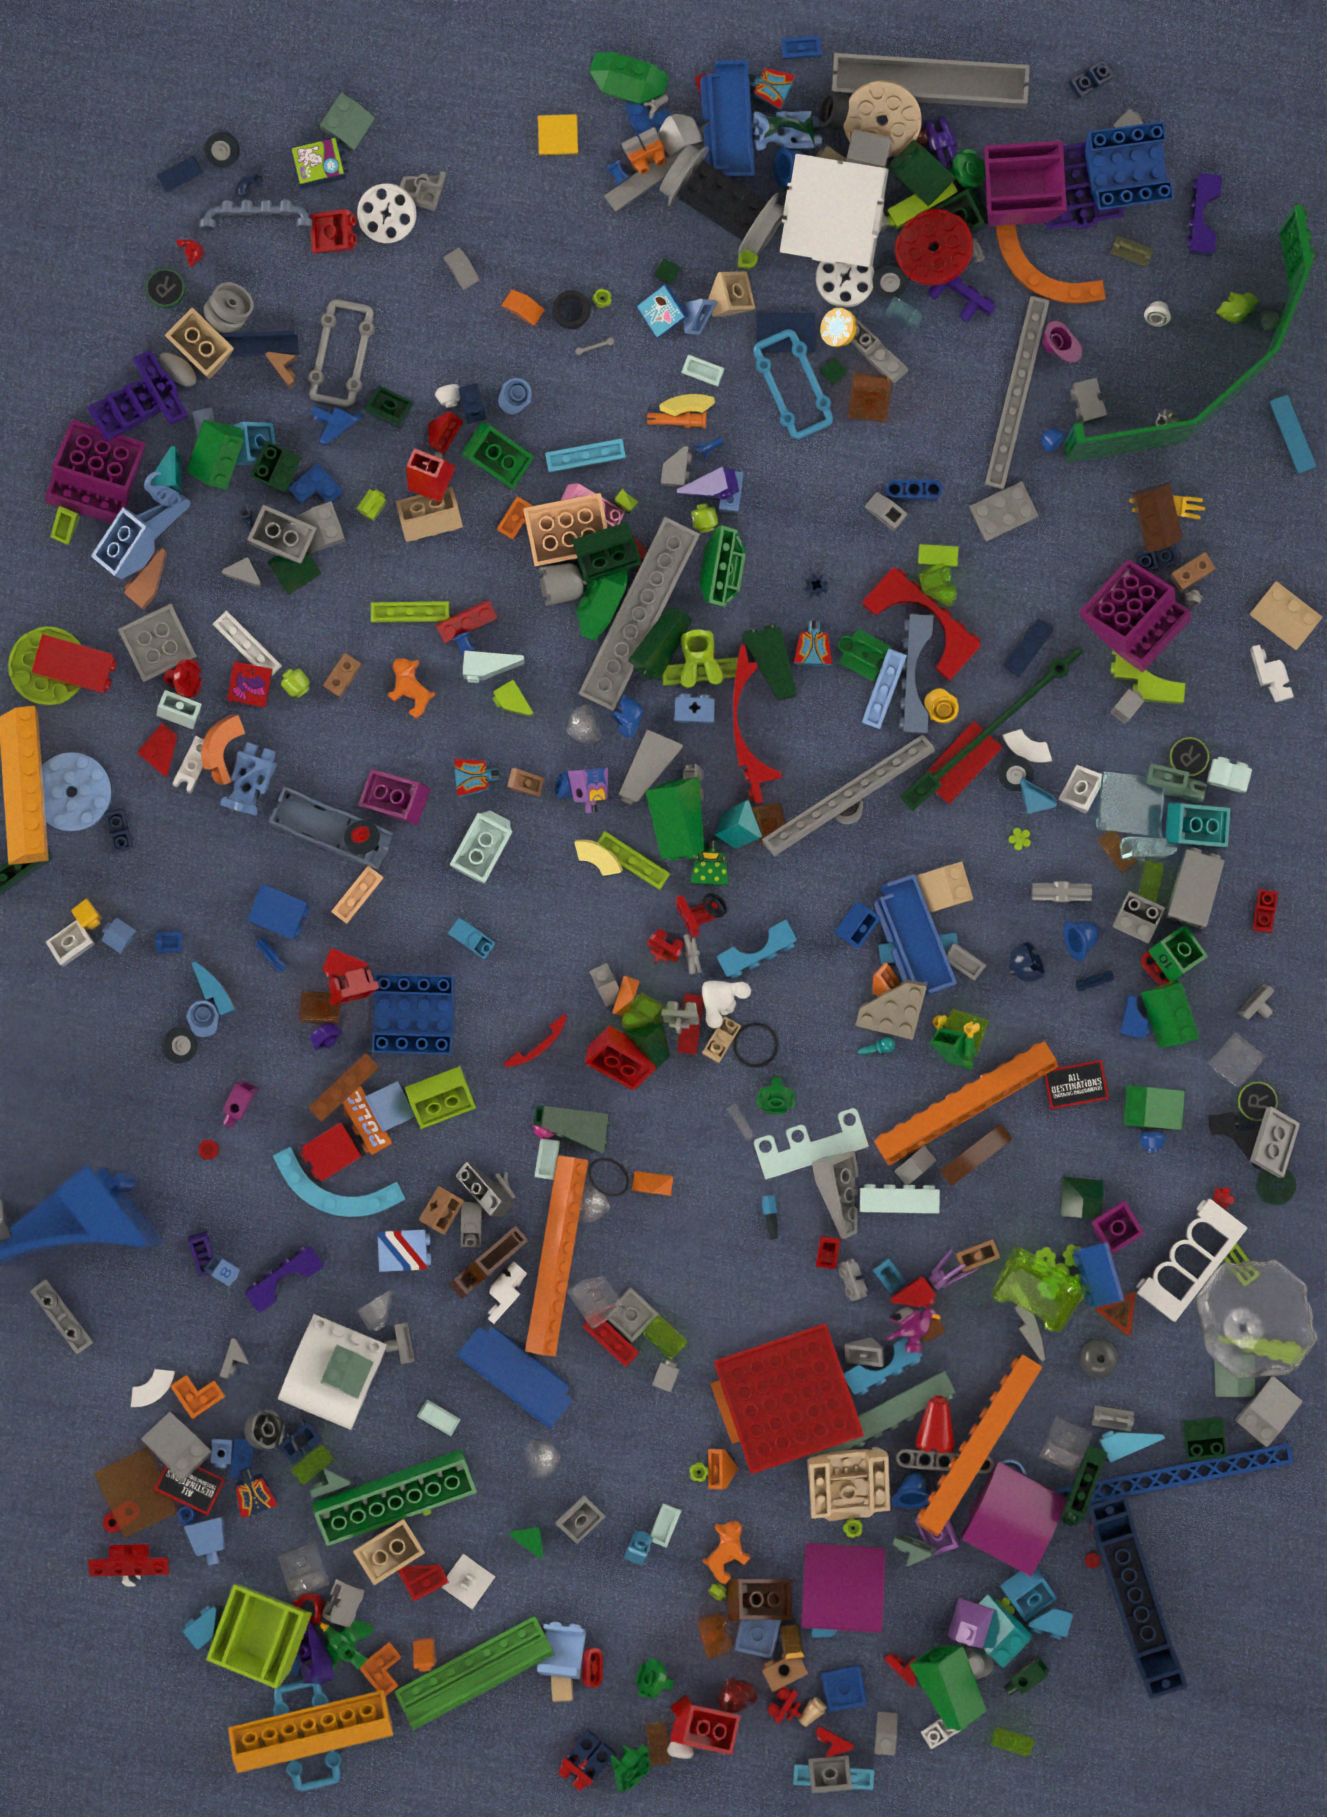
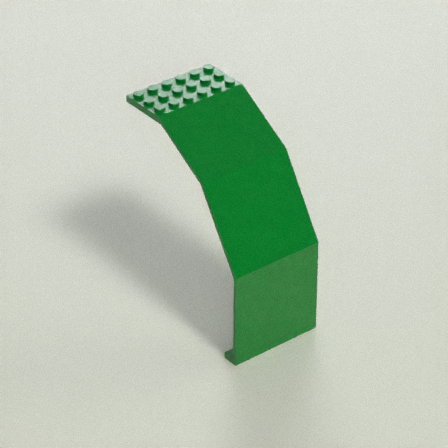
M1302 204L1294 205L1279 229L1290 294L1266 356L1194 420L1089 438L1084 436L1082 423L1074 424L1064 442L1067 463L1183 443L1266 369L1282 345L1313 260H1315L1314 249H1310L1309 241L1312 239L1311 231L1306 227L1308 214L1306 209L1303 210Z

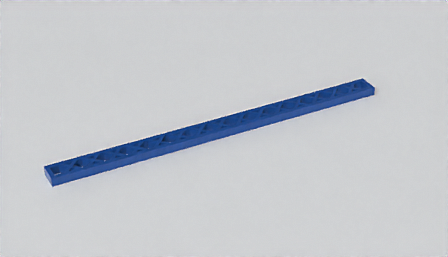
M1290 1443L1231 1454L1225 1458L1205 1459L1099 1480L1096 1484L1098 1487L1094 1490L1090 1503L1109 1500L1125 1494L1129 1496L1293 1463ZM1286 1448L1288 1460L1280 1461L1274 1457L1279 1449ZM1259 1453H1264L1269 1457L1263 1465L1255 1461ZM1240 1457H1245L1249 1460L1245 1468L1241 1469L1235 1465ZM1220 1461L1230 1464L1226 1472L1216 1469ZM1203 1464L1211 1468L1206 1476H1201L1197 1473V1470ZM1183 1468L1191 1472L1187 1480H1182L1177 1476ZM1163 1472L1172 1476L1166 1484L1157 1480ZM1142 1476L1152 1479V1482L1146 1488L1138 1484ZM1123 1480H1128L1133 1484L1129 1491L1124 1492L1119 1488ZM1103 1484H1109L1113 1487L1109 1495L1099 1492ZM1071 1486L1053 1489V1491L1063 1495L1064 1492L1069 1491Z

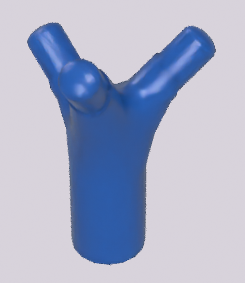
M719 437L708 443H696V447H700L696 452L706 451L704 458L707 459L709 453L723 445L724 442Z

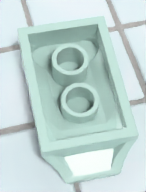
M490 810L485 813H477L450 866L468 877L485 884L513 832L510 827V821Z

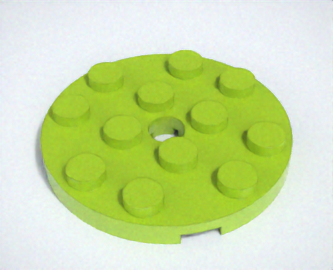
M39 627L27 634L25 633L13 646L8 662L9 675L16 690L27 700L46 706L61 704L74 697L81 688L36 677L31 672L41 635L45 634L75 644H81L72 634L63 629Z

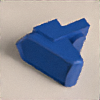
M314 406L311 411L314 414L313 419L321 423L328 421L319 441L322 445H330L328 443L355 422L364 418V415L360 413L352 415L338 407H335L333 413L318 406Z

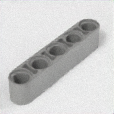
M900 1449L896 1453L895 1459L902 1467L950 1471L951 1469L948 1466L954 1457L958 1459L961 1453H937V1451L926 1452L917 1449ZM904 1452L910 1455V1460L907 1463H901L899 1460L900 1455ZM922 1454H928L930 1457V1461L926 1465H921L919 1462ZM942 1456H948L950 1459L949 1464L945 1467L939 1464V1459ZM987 1456L986 1458L989 1461V1467L985 1470L979 1469L978 1473L986 1474L991 1472L994 1465L990 1457Z

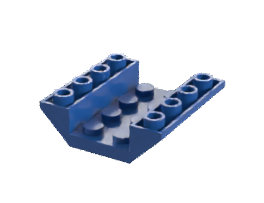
M1164 121L1087 132L1085 156L1089 186L1098 210L1174 200L1172 180L1167 181L1162 143L1167 141Z
M375 973L374 981H377L379 989L374 992L372 1053L452 1055L454 976Z

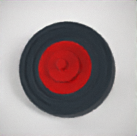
M368 820L354 822L346 829L344 834V842L347 848L355 854L371 852L380 841L378 828Z

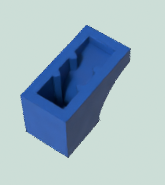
M1127 996L1119 1035L1143 1040L1145 1036H1149L1151 1025L1148 1024L1149 1019L1143 1018L1139 1013L1136 996Z

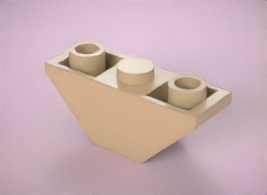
M724 1016L723 1024L715 1030L702 1054L719 1064L741 1025Z

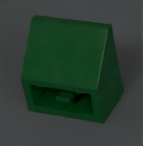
M265 441L250 477L286 495L302 457Z
M1223 1417L1181 1420L1187 1461L1227 1457Z

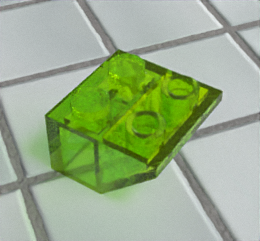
M940 563L922 569L919 573V578L924 594L947 606H952L956 601L958 593L955 585H951L950 578H952L949 566L946 567L945 563Z
M641 992L640 995H636L633 999L631 1011L624 1014L621 1020L623 1023L622 1027L625 1030L658 1023L662 1017V1009L666 1007Z

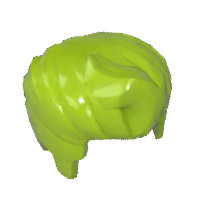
M1231 292L1228 300L1231 302H1223L1216 313L1225 320L1237 324L1242 322L1249 313L1253 312L1259 300L1249 292L1244 295Z

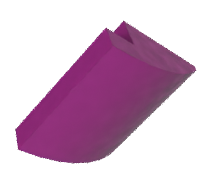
M72 419L52 466V480L45 494V503L57 507L61 506L70 511L112 524L122 507L127 509L142 463L146 443L123 435L105 441L98 427Z
M1129 559L1079 611L1080 616L1113 651L1142 673L1191 620V611L1175 601L1174 587Z
M997 1461L968 1510L970 1519L961 1533V1538L1021 1572L1032 1576L1053 1536L1067 1498Z
M805 1543L801 1628L882 1633L885 1548Z

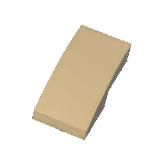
M551 1676L553 1702L573 1701L572 1679Z

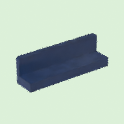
M297 331L219 333L234 348L229 357L264 356L267 352L289 355L299 354Z

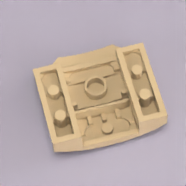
M869 1449L843 1450L808 1459L812 1519L825 1518L831 1522L848 1518H869L875 1512L890 1511L889 1460L886 1451Z

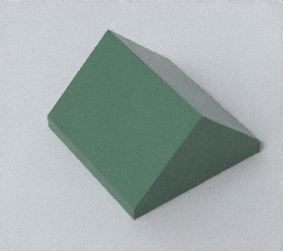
M1254 1356L1214 1357L1215 1397L1255 1396Z

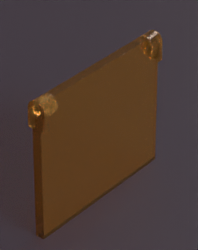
M143 1448L93 1473L124 1538L178 1512L172 1499L154 1491L160 1474L148 1448Z

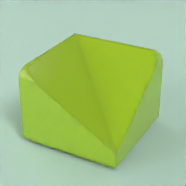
M623 488L615 498V504L628 513H631L638 504V501L628 495Z

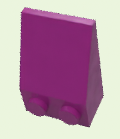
M371 769L358 806L417 826L430 788L420 782Z

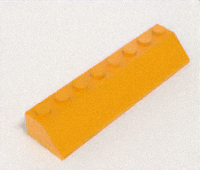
M35 706L17 707L0 716V745L9 865L49 861L38 712Z
M384 1690L228 1727L232 1759L237 1773L393 1736L391 1717Z

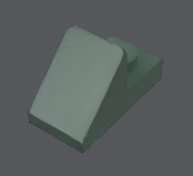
M324 1468L328 1484H325V1481L314 1484V1489H311L310 1492L312 1498L348 1486L351 1484V1481Z
M902 1532L895 1537L893 1545L898 1547L900 1551L910 1552L906 1566L931 1557L937 1547Z

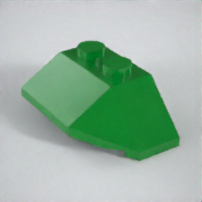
M615 52L595 53L589 71L602 93L639 105L664 95L669 80V75L653 64Z
M721 525L705 545L699 586L706 603L725 607L740 592L746 552L738 536L739 532L737 529Z
M628 569L588 582L586 591L580 599L576 610L582 637L596 641L609 625L626 589Z

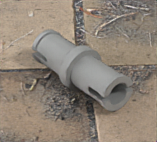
M689 934L683 935L686 949L684 955L688 961L689 975L702 973L699 962L700 951L697 950L696 938H692Z

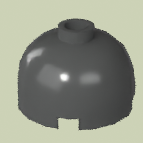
M1104 1339L1088 1341L1082 1346L1079 1353L1081 1368L1087 1375L1093 1378L1110 1376L1118 1365L1119 1355L1116 1348L1111 1342Z
M268 1409L253 1413L247 1419L244 1426V1434L248 1443L260 1450H268L278 1446L282 1442L285 1433V1427L281 1425L279 1420L281 1417L276 1412Z

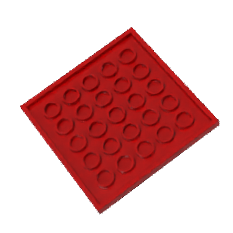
M826 1323L713 1361L751 1475L865 1437Z

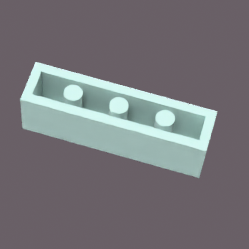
M864 1184V1188H859V1212L939 1213L940 1190L935 1189L934 1185H923V1189H915V1185H903V1189H895V1185H884V1188H876V1184Z

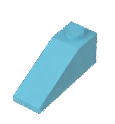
M1113 1430L1102 1434L1103 1438L1099 1442L1103 1451L1108 1452L1106 1458L1111 1463L1165 1438L1162 1434L1113 1433Z

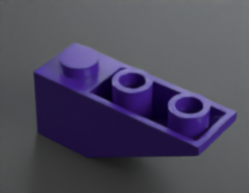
M309 1621L298 1650L304 1684H324L335 1678L332 1659Z

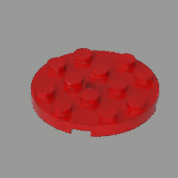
M942 209L926 210L918 213L904 224V228L896 238L895 255L904 274L914 282L928 286L942 285L957 278L968 266L973 254V238L967 224L959 216ZM934 243L939 244L936 252L929 250V247Z

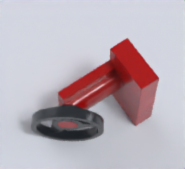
M707 893L703 897L702 903L692 908H689L683 895L676 897V908L692 938L699 936L700 925L721 918L727 913L725 901L714 893ZM706 897H712V900L710 902L706 901ZM716 899H717V900L721 903V905L723 906L724 912L720 909V906H719V904L716 902Z

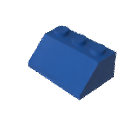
M1108 1242L1095 1243L1073 1250L1075 1254L1073 1255V1260L1080 1271L1079 1281L1081 1285H1084L1086 1292L1084 1293L1086 1303L1090 1307H1098L1123 1301L1124 1297Z

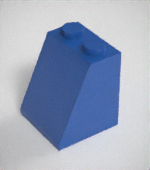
M261 884L247 921L294 940L295 937L299 938L303 928L300 924L303 918H307L310 908H308L309 904L305 901Z

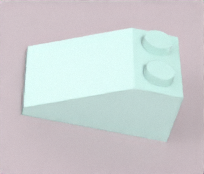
M465 651L463 677L469 683H479V680H486L524 665L525 659L523 655Z

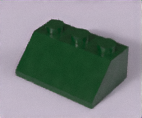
M628 521L572 539L585 582L642 564Z

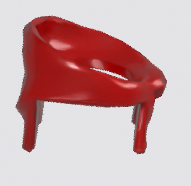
M307 1593L301 1595L298 1600H293L294 1605L299 1608L302 1607L303 1602L306 1600L314 1602L315 1613L310 1617L309 1621L311 1624L321 1622L323 1618L321 1615L326 1604L320 1595Z

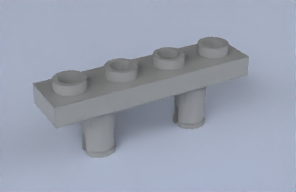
M47 1279L30 1290L77 1355L94 1343Z

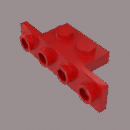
M150 1544L110 1545L108 1559H89L88 1568L89 1576L168 1575L169 1562L167 1557L149 1558Z

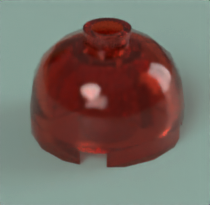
M731 1678L724 1682L725 1685L720 1689L717 1700L722 1712L733 1714L746 1709L745 1705L751 1702V1705L755 1704L759 1697L753 1685L748 1681Z

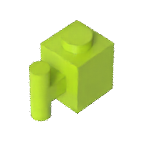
M369 489L358 505L357 511L374 522L387 503L386 499H384L385 495L377 489L375 491Z

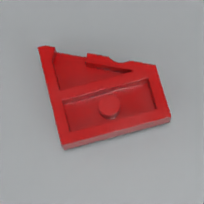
M162 723L137 753L167 778L178 736Z
M441 1565L404 1566L398 1570L414 1602L450 1583Z

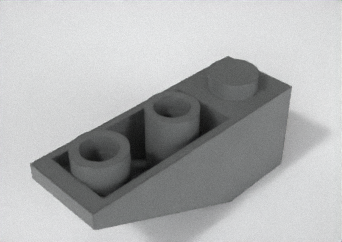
M466 1161L456 1174L458 1180L490 1216L504 1217L514 1205L515 1201L501 1186L469 1161Z

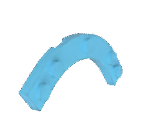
M291 1147L273 1155L284 1179L292 1190L305 1202L326 1213L345 1217L367 1216L386 1210L406 1200L397 1182L365 1196L345 1197L332 1194L317 1186L305 1174Z

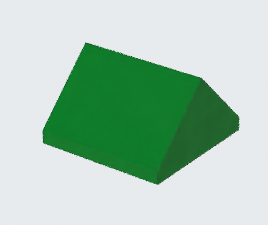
M540 1526L512 1529L509 1534L510 1537L541 1559L543 1557L544 1550Z

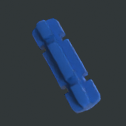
M264 938L256 942L257 948L263 951L262 954L272 965L274 964V968L279 973L286 969V964L280 960V957L271 946H268Z

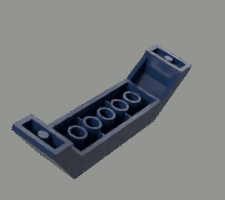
M1126 1494L1087 1506L1095 1542L1133 1659L1149 1699L1188 1688L1136 1534Z

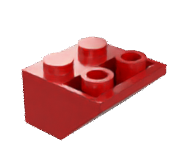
M414 448L406 465L408 490L441 502L456 466Z

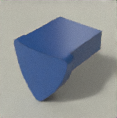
M157 931L155 946L158 954L161 955L163 952H183L182 932Z

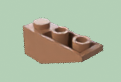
M163 548L160 551L156 550L150 558V563L137 572L138 577L134 581L130 580L124 587L126 589L124 594L143 610L157 595L167 555Z

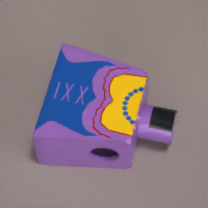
M608 767L568 771L573 800L575 802H585L586 813L597 812V800H605L607 798Z

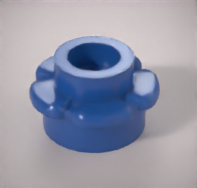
M183 1506L177 1513L179 1522L183 1525L194 1523L197 1516L196 1510Z

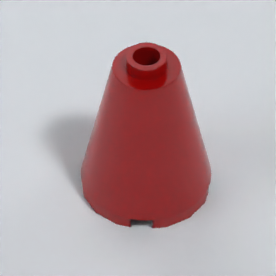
M935 1395L928 1401L915 1439V1446L920 1450L931 1452V1449H937V1453H947L954 1450L955 1442L949 1401L944 1396Z

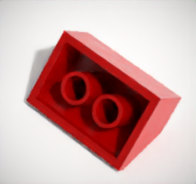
M689 1704L674 1721L670 1741L732 1755L740 1715Z

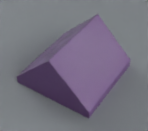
M950 1520L947 1521L938 1537L917 1525L924 1542L937 1547L933 1555L960 1546Z

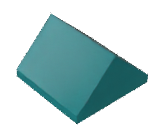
M748 800L722 812L715 832V836L735 849L762 837Z

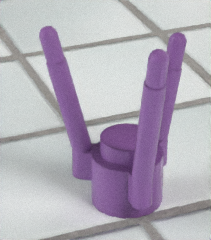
M950 1250L936 1268L931 1271L933 1275L929 1277V1280L939 1290L978 1271L979 1267L950 1279V1277L966 1267L965 1264H962L948 1274L944 1270L939 1271L952 1255L953 1250Z

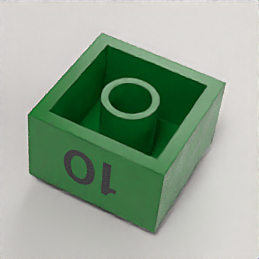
M1186 925L1148 950L1171 983L1208 957Z

